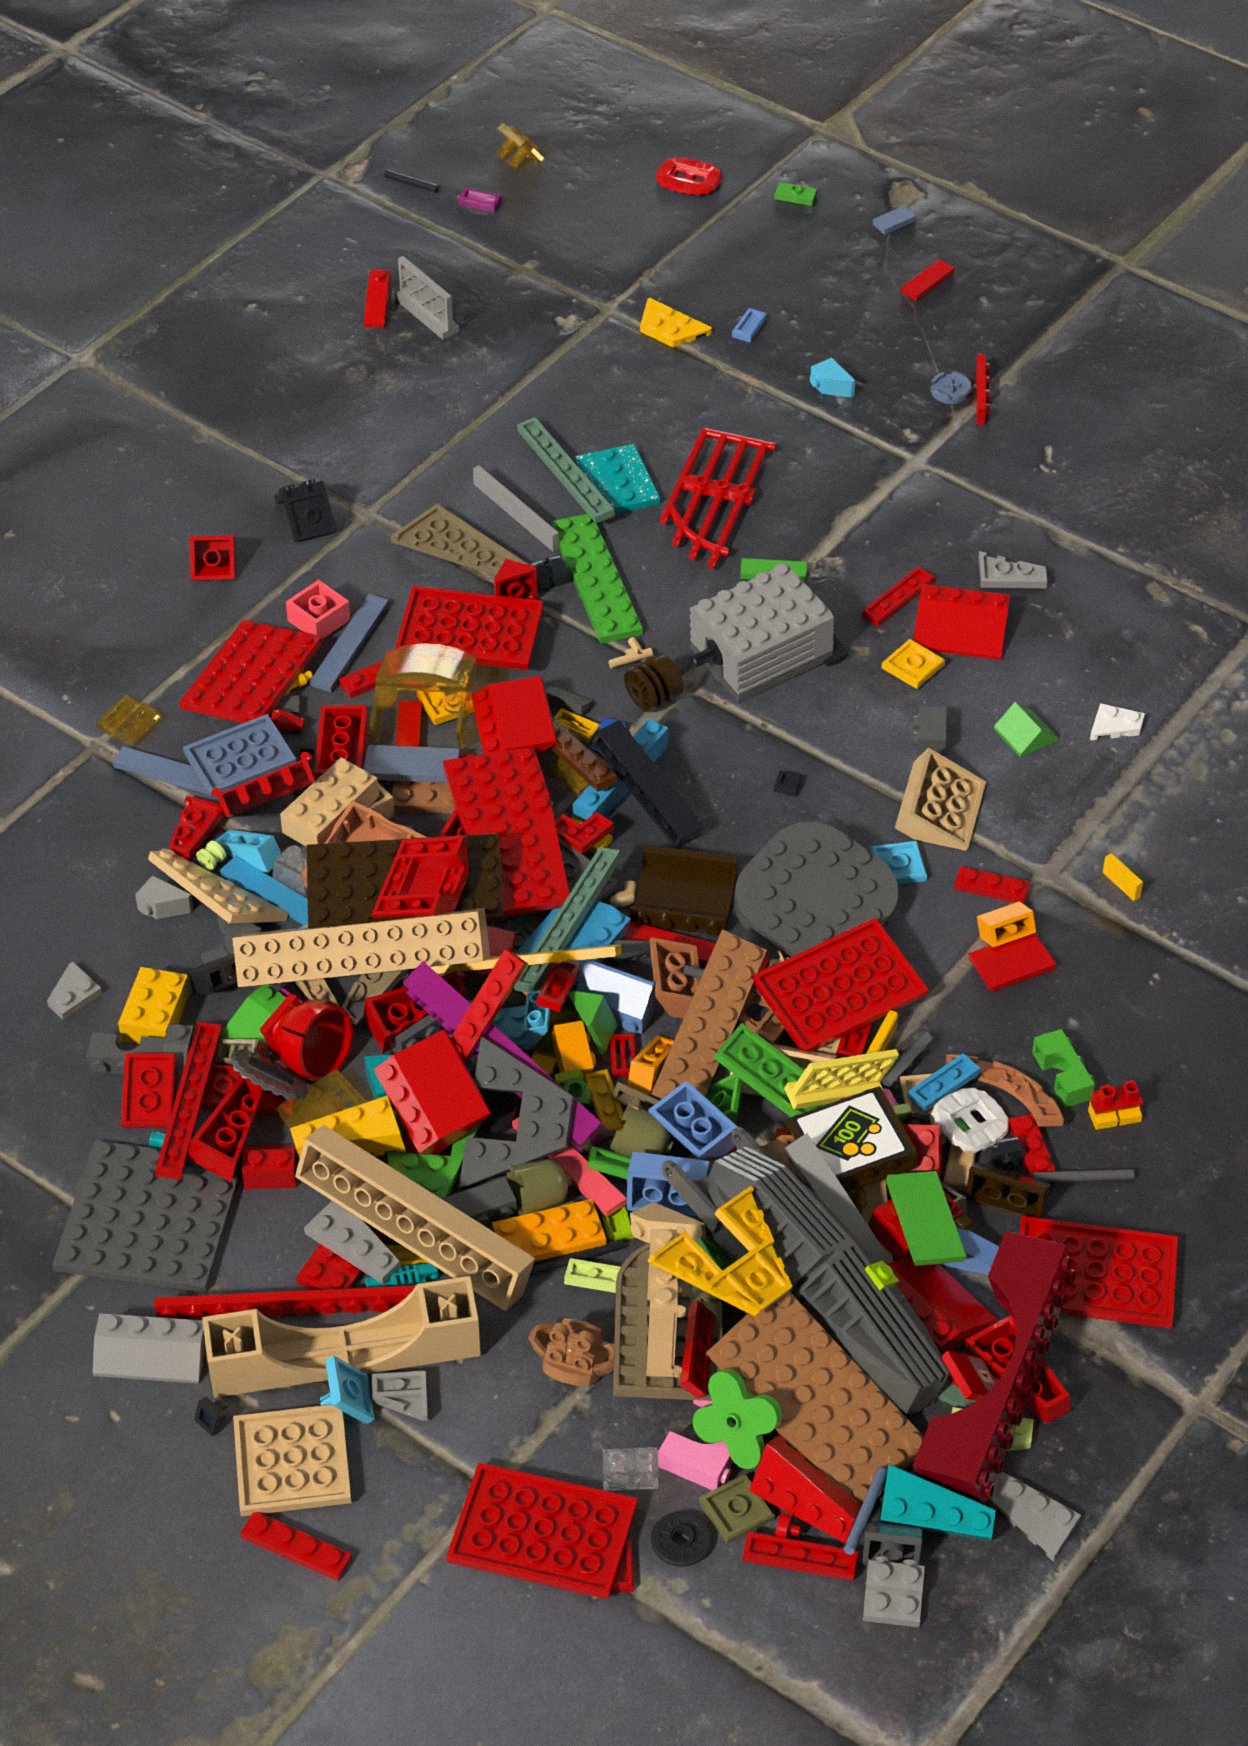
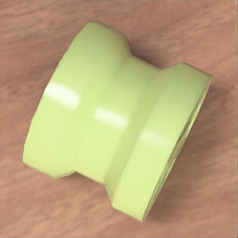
M210 841L205 849H200L196 853L200 864L210 871L216 868L218 862H223L226 859L224 849L215 841Z

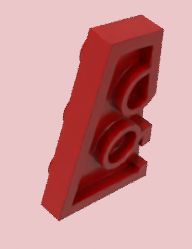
M186 795V805L184 810H181L180 822L175 827L169 849L181 857L191 859L225 816L221 804Z

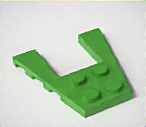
M393 1110L403 1141L405 1127L397 1112ZM483 1121L453 1142L451 1156L397 1153L396 1150L387 1151L388 1164L439 1198L447 1197L457 1179L460 1167H462L466 1137L476 1138V1134L479 1128L482 1127Z

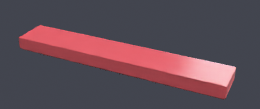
M519 1117L512 1121L513 1128L516 1131L518 1130ZM568 1144V1149L558 1153H551L545 1157L546 1159L558 1162L564 1172L568 1171L571 1183L588 1200L592 1199L594 1205L606 1217L627 1204V1198L600 1172L587 1168L588 1161L570 1144Z

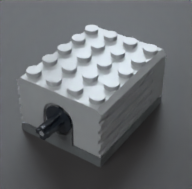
M778 564L773 570L766 573H758L755 578L747 582H739L736 587L719 591L716 596L710 599H702L697 605L690 607V648L695 653L691 656L694 665L699 667L705 664L738 703L812 669L833 656L834 617L832 612L787 564Z

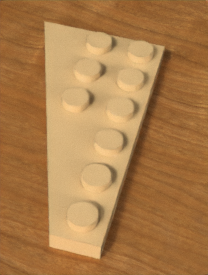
M172 850L150 851L149 861L229 924L280 922L287 920L288 912L236 886L233 882L225 880L175 854Z

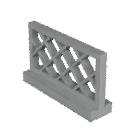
M404 256L398 258L400 291L394 293L395 300L442 340L458 333L459 325L453 321L452 296Z

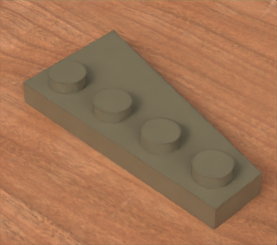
M409 969L362 974L358 982H355L341 1007L349 1014L352 1023L360 1027L366 1021L363 1016L366 998L390 992Z

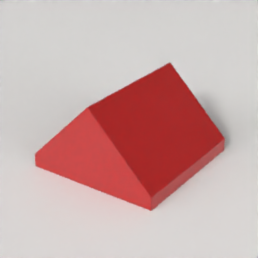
M505 559L494 578L495 595L522 599L534 597L537 600L536 567Z

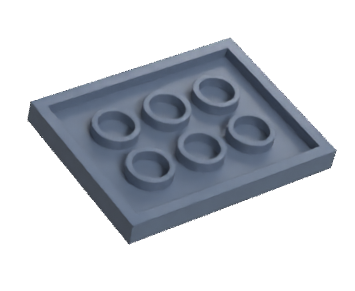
M268 714L183 747L186 758L211 799L218 797L217 795L212 796L211 792L214 788H219L221 792H225L296 763L295 756Z

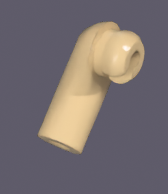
M626 881L624 891L610 897L611 906L618 908L631 905L635 900L636 883L634 881Z

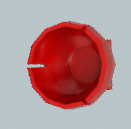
M292 994L285 998L260 1028L277 1061L286 1065L303 1079L313 1081L329 1079L341 1069L351 1051L354 1034L351 1017L340 1006L323 1000H309L300 1003L298 997Z

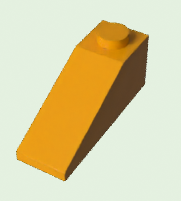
M657 1035L631 1061L627 1086L650 1095L674 1040Z

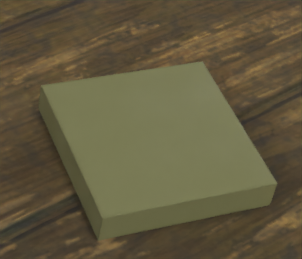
M747 1474L699 1497V1504L726 1544L747 1535V1532L759 1529L775 1519V1515L765 1500L749 1492L752 1481Z

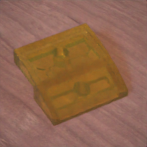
M125 694L97 721L96 727L124 743L134 745L162 718V715L145 702L140 705Z

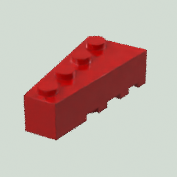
M457 972L440 976L465 998L466 989ZM407 987L365 999L363 1016L382 1054L396 1047L395 1037L429 1015L406 993Z
M240 1076L192 1138L187 1159L232 1182L261 1104L263 1088L260 1085H253L250 1079Z
M1010 1315L965 1340L966 1354L982 1357L991 1374L998 1378H1001L1014 1351L1016 1340L1014 1318ZM1042 1358L1040 1374L1038 1378H1034L1032 1383L1031 1398L1024 1405L1048 1424L1070 1412V1395Z
M779 1434L766 1444L749 1492L846 1543L862 1505L842 1487H836L826 1478L827 1474L820 1468L818 1470L805 1460L806 1457L799 1450L795 1451L786 1443L787 1440Z

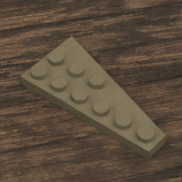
M438 504L391 535V542L494 576L497 575L505 559L527 564Z

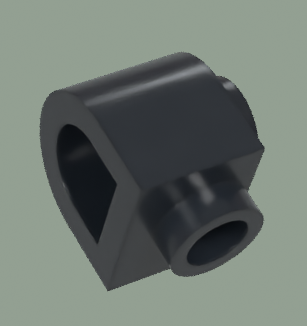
M1014 1136L996 1140L995 1146H992L994 1160H999L1002 1170L1021 1167L1023 1149L1018 1137Z

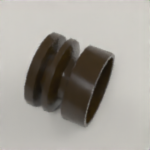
M663 653L654 654L643 663L635 665L634 668H630L624 673V683L629 696L645 712L653 711L656 707H660L664 701H670L683 692V681L677 667Z

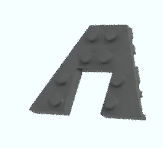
M481 1037L474 1081L478 1089L523 1093L516 1142L466 1137L459 1188L463 1190L483 1180L492 1179L498 1174L510 1172L509 1166L540 1160L551 1153H558L568 1149L575 1100L572 1095L487 1039Z

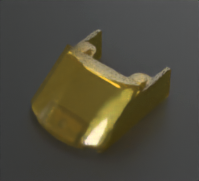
M413 644L387 652L375 679L376 687L369 724L373 743L379 742L383 711L385 708L395 705L400 689L443 692L442 704L444 709L449 713L458 714L456 735L459 749H464L477 665L476 658L457 648L439 644Z

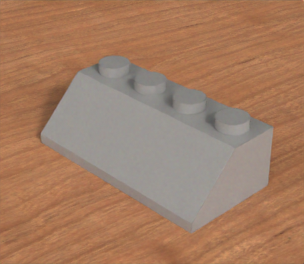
M99 1313L94 1335L93 1376L199 1384L206 1352L203 1321Z

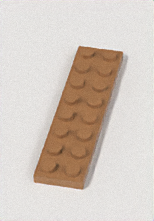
M722 929L650 1097L660 1101L685 1081H688L705 1097L719 1065V1062L713 1057L733 1032L754 982L752 975L758 973L766 954V949Z

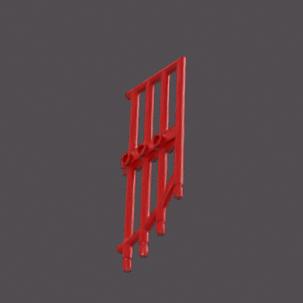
M702 428L660 517V524L665 525L671 516L678 528L672 540V546L678 547L685 535L694 543L689 553L690 560L693 561L697 558L701 547L713 552L708 562V568L711 570L716 567L721 555L728 557L730 549L725 548L726 542L742 506L750 505L753 502L756 489L751 488L767 450L775 451L776 443ZM706 438L718 439L703 475H690ZM726 443L739 444L723 480L710 479ZM746 447L759 448L744 483L740 485L732 484L731 481ZM682 490L694 493L683 518L675 507ZM701 497H715L697 535L688 526ZM722 501H734V506L717 544L705 540Z

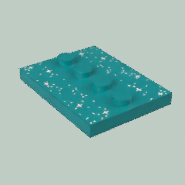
M634 444L574 456V463L614 508L615 514L660 505V497Z

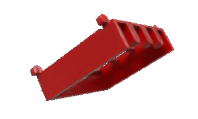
M302 752L300 755L301 761L225 792H221L219 788H214L211 792L212 796H218L226 817L235 816L313 784L316 778L308 761L312 759V756L308 752Z

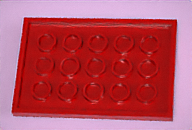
M412 586L395 646V655L528 670L543 611V601Z
M242 620L179 701L180 709L239 723H245L266 714L270 715L297 679V676L303 671L323 644L322 637Z
M876 917L752 975L754 986L798 1048L803 1051H814L886 1016L891 1010L896 1011L927 996L929 989Z
M1021 1216L1019 1234L1065 1244L1069 1255L1072 1257V1264L1076 1270V1279L1074 1284L1069 1286L1066 1306L1061 1308L1059 1314L1172 1328L1178 1236Z
M478 1462L446 1555L447 1563L609 1600L638 1506V1498Z

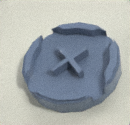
M943 372L931 380L930 392L940 402L947 404L962 403L971 395V381L965 375L958 372H952L951 374Z

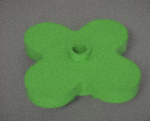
M729 1368L721 1369L711 1376L708 1383L713 1403L707 1404L695 1412L693 1428L696 1434L705 1442L716 1443L724 1441L733 1462L743 1469H752L759 1465L765 1449L762 1435L770 1433L781 1424L782 1410L773 1397L766 1394L754 1396L748 1392L750 1389L746 1388L743 1378L735 1370Z

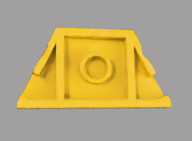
M648 298L640 325V332L671 347H676L685 342L695 341L696 336L701 334L710 336L712 334V327L652 298Z

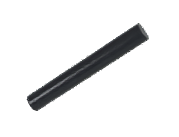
M386 170L384 173V177L435 193L439 190V185L390 170Z

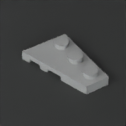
M979 551L978 561L981 588L1047 587L1046 567L1023 561L1013 563L1006 561V557L998 556L996 559L986 556L985 552Z

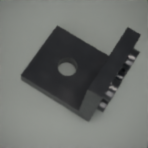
M307 480L300 483L299 487L296 488L294 484L280 488L279 493L274 495L276 503H284L294 542L337 531L323 481ZM307 509L315 512V519L312 522L307 521L304 517V512Z

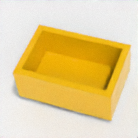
M140 967L118 1022L121 1042L139 1045L141 1036L165 1038L168 1024L179 1025L190 996L188 975Z

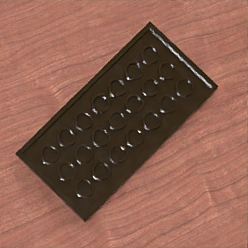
M499 833L461 835L466 838L469 875L454 911L485 908L486 922L504 921ZM405 839L308 844V928L353 925L417 917L373 918L371 915L402 840Z

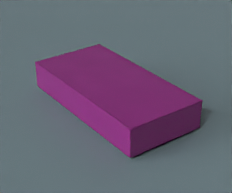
M465 188L458 198V205L495 213L502 200L500 195Z

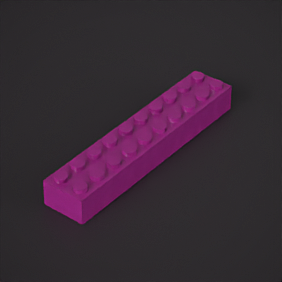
M422 961L403 982L408 988L406 993L453 1035L471 1004ZM490 1025L483 1038L566 1091L496 1026ZM480 1043L473 1053V1055L477 1058L479 1054ZM516 1093L522 1099L523 1093ZM575 1099L569 1143L581 1154L584 1150L590 1153L592 1146L599 1147L611 1132Z

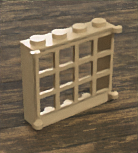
M678 1226L677 1229H650L649 1258L653 1253L686 1231L685 1227ZM650 1263L647 1300H650L646 1376L680 1377L682 1368L674 1366L677 1317H684L686 1315V1308L678 1305V1297L682 1295V1288L678 1286V1277Z

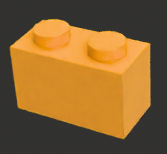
M1021 902L977 916L980 938L992 947L1036 933L1033 911Z
M583 1021L554 1025L550 1034L559 1073L577 1068L580 1069L583 1076L584 1074L591 1073L594 1066H596V1058L594 1052H590L588 1044L591 1040L590 1032L584 1027Z

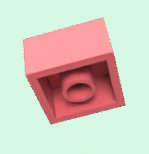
M317 580L286 601L288 621L302 632L321 636L322 639L350 621L349 601L320 580Z

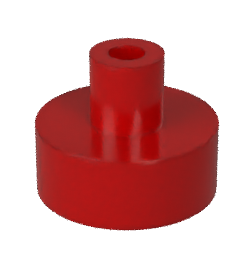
M781 1512L775 1536L788 1538L790 1534L799 1537L801 1526L792 1524V1514Z

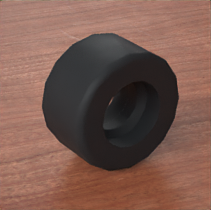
M479 1089L489 1108L494 1106L503 1108L498 1111H491L492 1114L483 1120L480 1129L489 1133H502L509 1130L513 1126L512 1121L518 1117L517 1097L513 1092Z

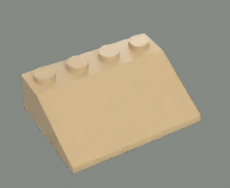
M928 747L913 763L895 829L914 840L966 851L969 847L986 781Z

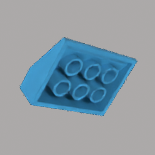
M595 900L564 950L613 945L615 940H621L627 933L630 918L613 906ZM560 908L553 909L515 954L532 953ZM596 958L589 960L601 964L605 960V958ZM586 960L571 961L580 964L581 969L570 992L576 991Z

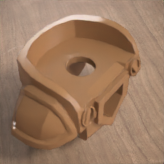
M564 1318L562 1323H556L554 1326L552 1324L540 1323L530 1332L529 1340L531 1341L532 1348L538 1353V1357L542 1358L543 1372L557 1381L575 1386H590L605 1374L611 1373L614 1369V1344L602 1341V1330L587 1323L585 1319ZM582 1329V1331L579 1332V1334L574 1333L575 1331Z

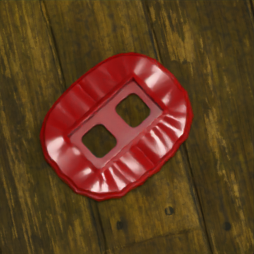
M675 157L666 160L659 167L656 178L657 183H660L662 188L677 191L679 194L686 193L687 195L695 194L700 196L701 194L708 195L711 191L716 190L722 180V174L716 166L710 163L685 157ZM680 172L686 174V176L683 178L675 176V174ZM701 177L704 178L703 182L693 180V178Z

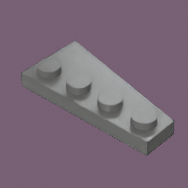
M331 1201L304 1227L307 1236L381 1284H384L400 1268V1261L362 1219L334 1201Z
M1004 1472L998 1474L994 1482V1495L991 1499L988 1498L987 1503L993 1509L1001 1511L1011 1525L1019 1527L1028 1535L1027 1539L1035 1546L1039 1545L1046 1552V1556L1054 1561L1079 1523L1081 1515Z

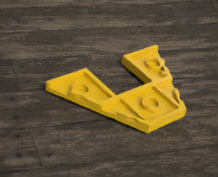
M752 1186L722 1205L715 1212V1216L749 1251L722 1271L686 1231L653 1253L647 1260L650 1264L755 1317L787 1294L793 1287L789 1276L784 1271L785 1266L781 1257L777 1258L772 1245L775 1241L769 1226L763 1220V1211L757 1208L752 1195L754 1191Z

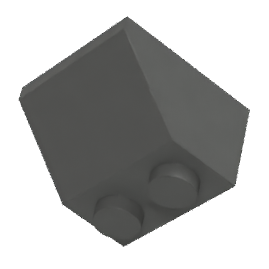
M882 1521L867 1522L865 1526L862 1565L868 1566V1560H874L878 1556L888 1557L894 1563H902L907 1559L915 1560L919 1563L922 1528L887 1524Z

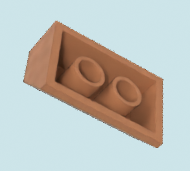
M651 937L649 942L656 998L669 1016L684 1018L700 979L683 974L685 965L699 968L697 946Z

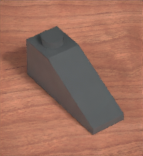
M168 1024L163 1053L176 1054L174 1102L192 1042L193 1026Z

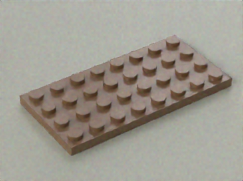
M790 1292L756 1317L748 1313L706 1352L720 1370L729 1368L739 1373L745 1382L746 1388L750 1389L748 1392L754 1396L766 1394L773 1397L782 1410V1421L776 1428L778 1433L787 1440L795 1451L799 1450L806 1457L805 1460L817 1470L820 1468L827 1474L826 1478L836 1487H842L861 1505L878 1468L882 1467L888 1471V1465H892L904 1471L915 1460L924 1436ZM886 1479L883 1483L879 1495L885 1490Z

